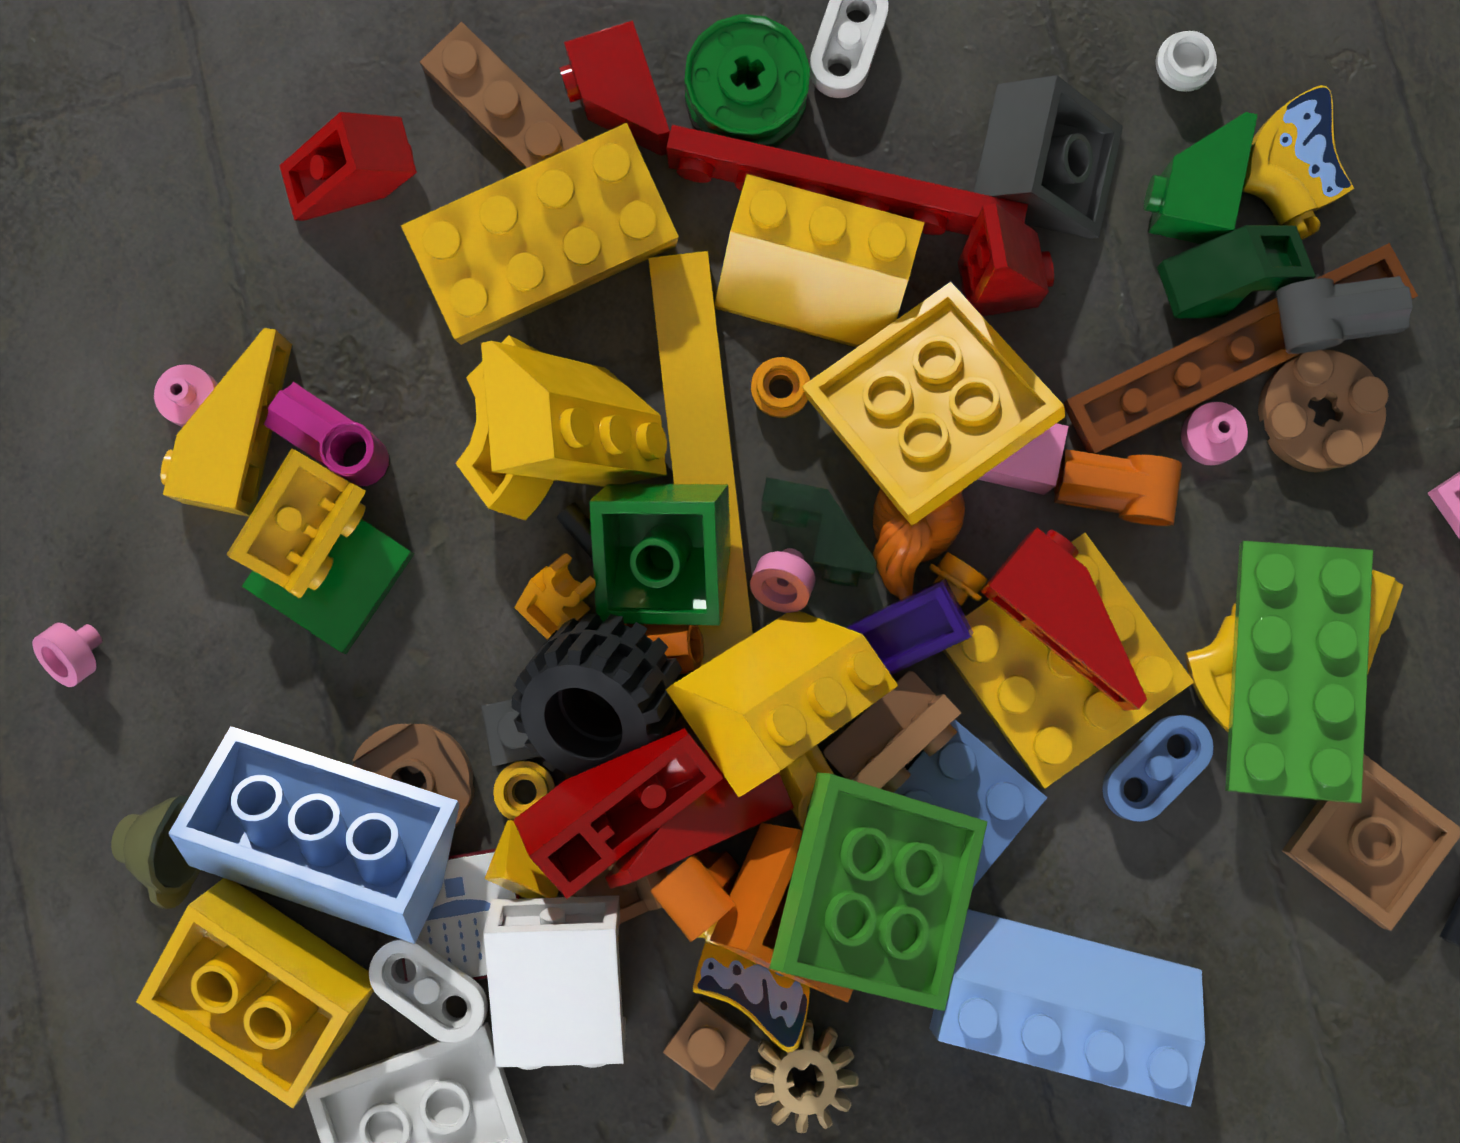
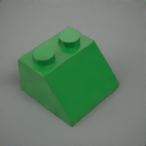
M607 484L589 501L594 580L596 581L595 606L596 613H598L601 620L605 621L610 614L622 616L624 624H635L637 622L639 624L720 625L723 617L731 546L728 484Z

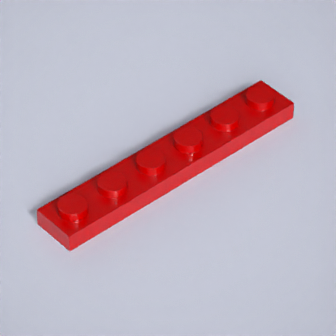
M677 125L671 126L666 147L669 168L677 170V174L687 180L707 183L712 178L733 182L735 187L742 191L746 175L749 174L925 222L922 233L929 235H942L945 231L969 236L983 205L997 203L1023 223L1025 222L1028 204Z

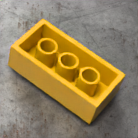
M627 123L401 225L453 338L460 345L639 264L648 258L676 247L679 238Z

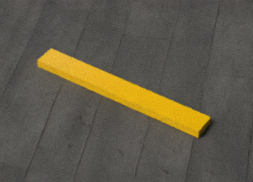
M708 251L648 258L674 484H728L731 546L723 617L720 625H698L704 642V657L701 666L753 634Z

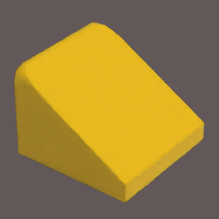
M507 820L484 879L525 898H556L559 890L528 856L514 821Z

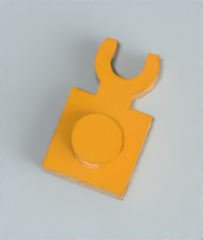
M567 553L562 554L548 567H544L530 579L514 607L547 640L565 622L572 618L580 621L591 609L582 600L594 591L596 581L591 576L582 583L576 581L568 570V564L571 562L572 557Z

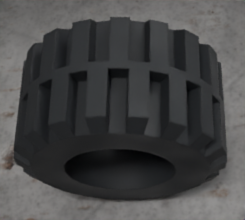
M598 613L585 614L580 621L572 618L565 622L558 631L555 630L518 676L514 685L518 690L512 696V709L519 712L514 719L517 731L527 734L528 739L524 744L532 754L538 752L545 759L542 764L552 772L557 768L565 773V779H569L675 732L683 715L666 689L679 680L676 678L682 671V668L676 658L668 659L664 654L668 646L660 638L652 641L645 635L646 627L637 622L632 627L624 625L622 616L610 614L605 621L601 620ZM584 689L600 695L609 702L616 712L609 711L598 705L588 696Z

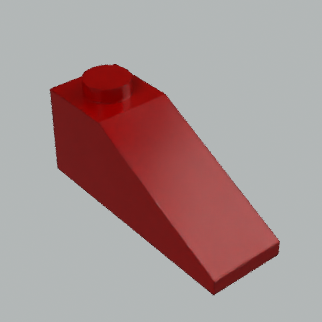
M997 203L983 205L958 259L964 297L982 316L1038 308L1049 292L1048 287H1053L1054 267L1050 252H1041L1038 232Z
M1037 527L1026 535L980 592L1124 711L1140 709L1147 701V697L1087 567L1076 559L1079 554L1078 549L1058 532L1049 530L1045 534Z
M684 728L564 780L513 819L528 856L564 897L568 899L721 781L723 776Z
M703 750L723 776V779L622 856L605 876L609 888L612 889L637 881L793 809V804L779 772L746 794L738 797L707 750Z

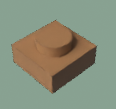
M700 997L665 1046L663 1053L714 1091L751 1037L747 1031Z

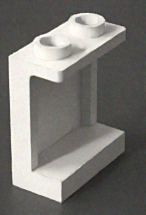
M619 896L491 900L484 929V944L496 1068L518 1067L525 1070H533L543 1066L581 1065L596 1068L606 1064H624L626 1018L623 1017L618 942L620 925Z

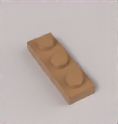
M462 21L420 61L423 71L523 169L585 142Z

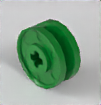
M739 14L716 21L698 35L686 59L684 79L685 104L694 127L699 131L776 148L794 134L805 114L809 90L810 65L804 47L787 27L766 16ZM746 80L748 87L757 83V88L748 90L745 83L738 87L736 85L737 82Z

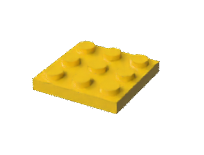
M951 282L802 386L809 402L911 526L1065 418L1064 404Z
M1086 532L1071 541V543L1079 551L1076 559L1087 567L1147 697V701L1140 709L1124 711L990 599L965 616L974 632L972 637L943 650L1039 787L1043 789L1050 786L1194 683L1193 679Z

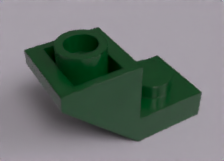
M1246 225L1167 258L1157 266L1174 318H1223L1251 291H1277L1284 286L1311 280L1316 277L1296 226Z

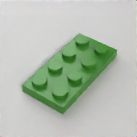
M1242 541L1240 543L1225 791L1345 803L1362 802L1373 550Z

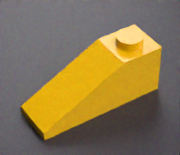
M263 328L177 433L174 448L167 451L161 465V482L165 485L163 495L183 504L250 517L255 509L272 431L264 425V422L267 418L269 405L278 392L282 390L292 344L277 330Z

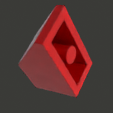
M633 20L564 42L569 64L559 67L570 103L581 100L587 120L607 130H612L627 123L636 144L660 156L667 154L666 147L670 130Z
M339 112L279 165L294 221H306L383 199L417 173L413 160V151L408 143L401 117Z

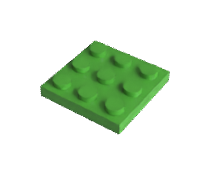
M817 772L769 968L790 975L945 1011L988 821L834 774Z

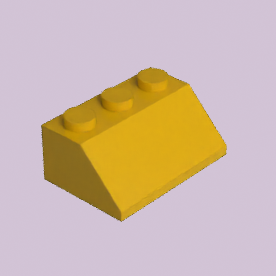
M747 174L729 234L714 308L857 348L897 320L925 222Z
M496 341L481 343L492 472L605 487L607 484H626L667 475L665 463L667 438L662 428L661 415L607 368Z
M796 611L782 615L669 686L666 691L737 796L741 797L783 770L891 692L898 684L863 634L804 612Z
M223 878L187 906L136 1002L291 1108H294L351 1030L374 990L370 983L368 970L237 882Z

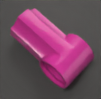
M295 382L288 388L280 390L269 405L264 425L330 469L333 473L357 486H369L384 476L389 465V454L386 446L364 425L352 421ZM365 442L366 453L364 458L354 466L345 467L343 462L346 450L354 443Z

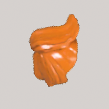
M880 488L873 509V529L878 542L875 545L872 559L885 587L900 600L912 594L914 573L919 563L940 556L959 534L965 515L963 490L911 526Z

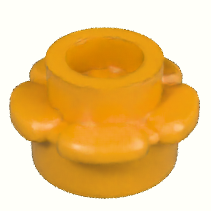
M947 552L938 566L930 565V570L938 576L933 584L946 578L959 605L962 606L968 597L976 601L982 598L978 593L988 579L964 561Z

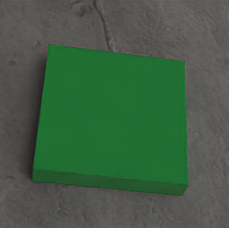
M361 519L355 530L348 537L341 534L328 554L329 557L333 558L332 567L322 584L315 591L307 588L304 595L298 598L282 586L253 570L242 587L339 652L347 654L415 553Z

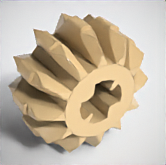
M806 1020L800 1045L793 1052H786L772 1043L762 1040L758 1045V1052L771 1064L753 1065L750 1072L751 1079L761 1083H768L755 1093L757 1105L765 1106L778 1101L771 1114L772 1122L779 1126L793 1112L795 1113V1125L798 1133L807 1132L808 1115L812 1114L817 1115L818 1121L824 1129L831 1127L833 1123L827 1106L831 1104L840 1111H849L851 1101L839 1089L853 1088L858 1086L859 1083L856 1072L841 1069L854 1059L851 1048L845 1046L831 1051L838 1037L836 1030L832 1027L825 1029L817 1041L813 1040L814 1029L811 1020ZM810 1063L815 1065L814 1071L818 1082L813 1085L808 1081H804L799 1088L795 1087L793 1073L790 1070L793 1067L805 1070Z

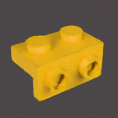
M291 448L227 552V556L282 586L294 596L301 598L307 588L315 591L328 575L333 564V558L329 557L328 554L340 534L348 537L359 524L366 509V506L360 503L366 491Z

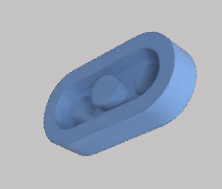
M1186 715L1168 716L1157 721L1106 773L1102 792L1108 808L1117 816L1131 821H1148L1158 816L1210 763L1214 746L1212 736L1207 727L1198 719ZM1175 734L1180 736L1185 743L1184 753L1178 758L1172 757L1167 750V742ZM1130 778L1138 779L1142 785V794L1135 801L1128 800L1124 794V785Z

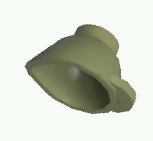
M179 795L167 799L141 815H127L118 823L112 836L111 849L114 858L121 863H125L128 871L148 888L150 901L163 909H171L180 905L190 892L192 884L201 871L187 864L168 834L189 799L188 796Z

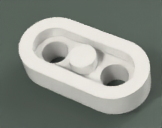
M829 0L810 58V78L814 86L821 93L833 98H845L855 94L862 88L867 79L886 23L888 0ZM853 10H859L867 16V19L857 23L851 21L847 14ZM841 63L848 68L849 72L844 76H835L830 73L828 68L832 64Z
M395 939L382 946L373 956L369 967V979L374 992L435 1039L445 1043L462 1042L474 1035L484 1023L488 1012V1001L483 988L474 979L422 941L417 940L413 944L402 939ZM400 958H407L414 963L416 974L413 980L405 981L397 975L396 964ZM459 996L464 999L467 1005V1012L464 1017L455 1018L447 1012L446 1001L448 997Z

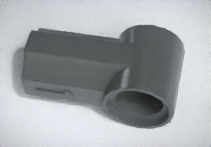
M1400 276L1334 285L1332 279L1319 278L1296 282L1276 291L1285 349L1289 354L1327 349L1341 344L1347 339L1400 333L1409 328L1410 314L1413 309L1410 288L1405 286Z

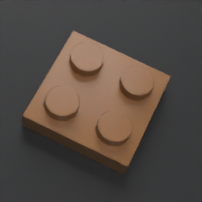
M1364 754L1362 802L1345 803L1319 800L1282 849V852L1378 926L1392 931L1460 838V827Z

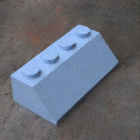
M230 727L168 834L187 864L191 867L415 944L443 885L459 811V803L457 800Z
M968 909L945 1011L933 1010L929 1028L940 1042L1191 1107L1205 1046L1202 970Z

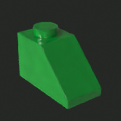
M1243 113L1174 156L1160 176L1153 175L1151 177L1143 207L1144 211L1152 212L1148 233L1203 244L1235 230L1258 114Z

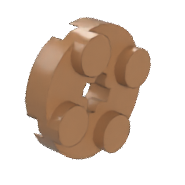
M1333 350L1307 352L1278 368L1267 380L1259 398L1260 422L1264 420L1265 431L1270 437L1266 441L1272 451L1285 463L1297 469L1314 473L1343 468L1367 455L1380 439L1386 422L1385 405L1389 397L1388 389L1381 379L1375 377L1363 363L1350 355ZM1323 398L1329 400L1332 403V409L1335 411V420L1329 419L1322 426L1313 422L1316 412L1308 407L1310 399L1313 401H1320Z
M394 724L375 732L362 743L352 761L354 762V767L402 782L399 772L406 767L412 774L422 772L426 782L421 786V789L458 801L459 811L455 828L463 820L468 807L474 799L473 770L466 752L451 735L429 724Z

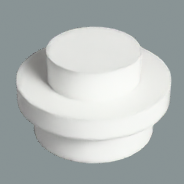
M1183 31L1171 35L1163 42L1156 56V70L1161 80L1170 88L1183 92L1194 91L1204 86L1214 74L1217 65V56L1212 42L1207 36L1197 31Z

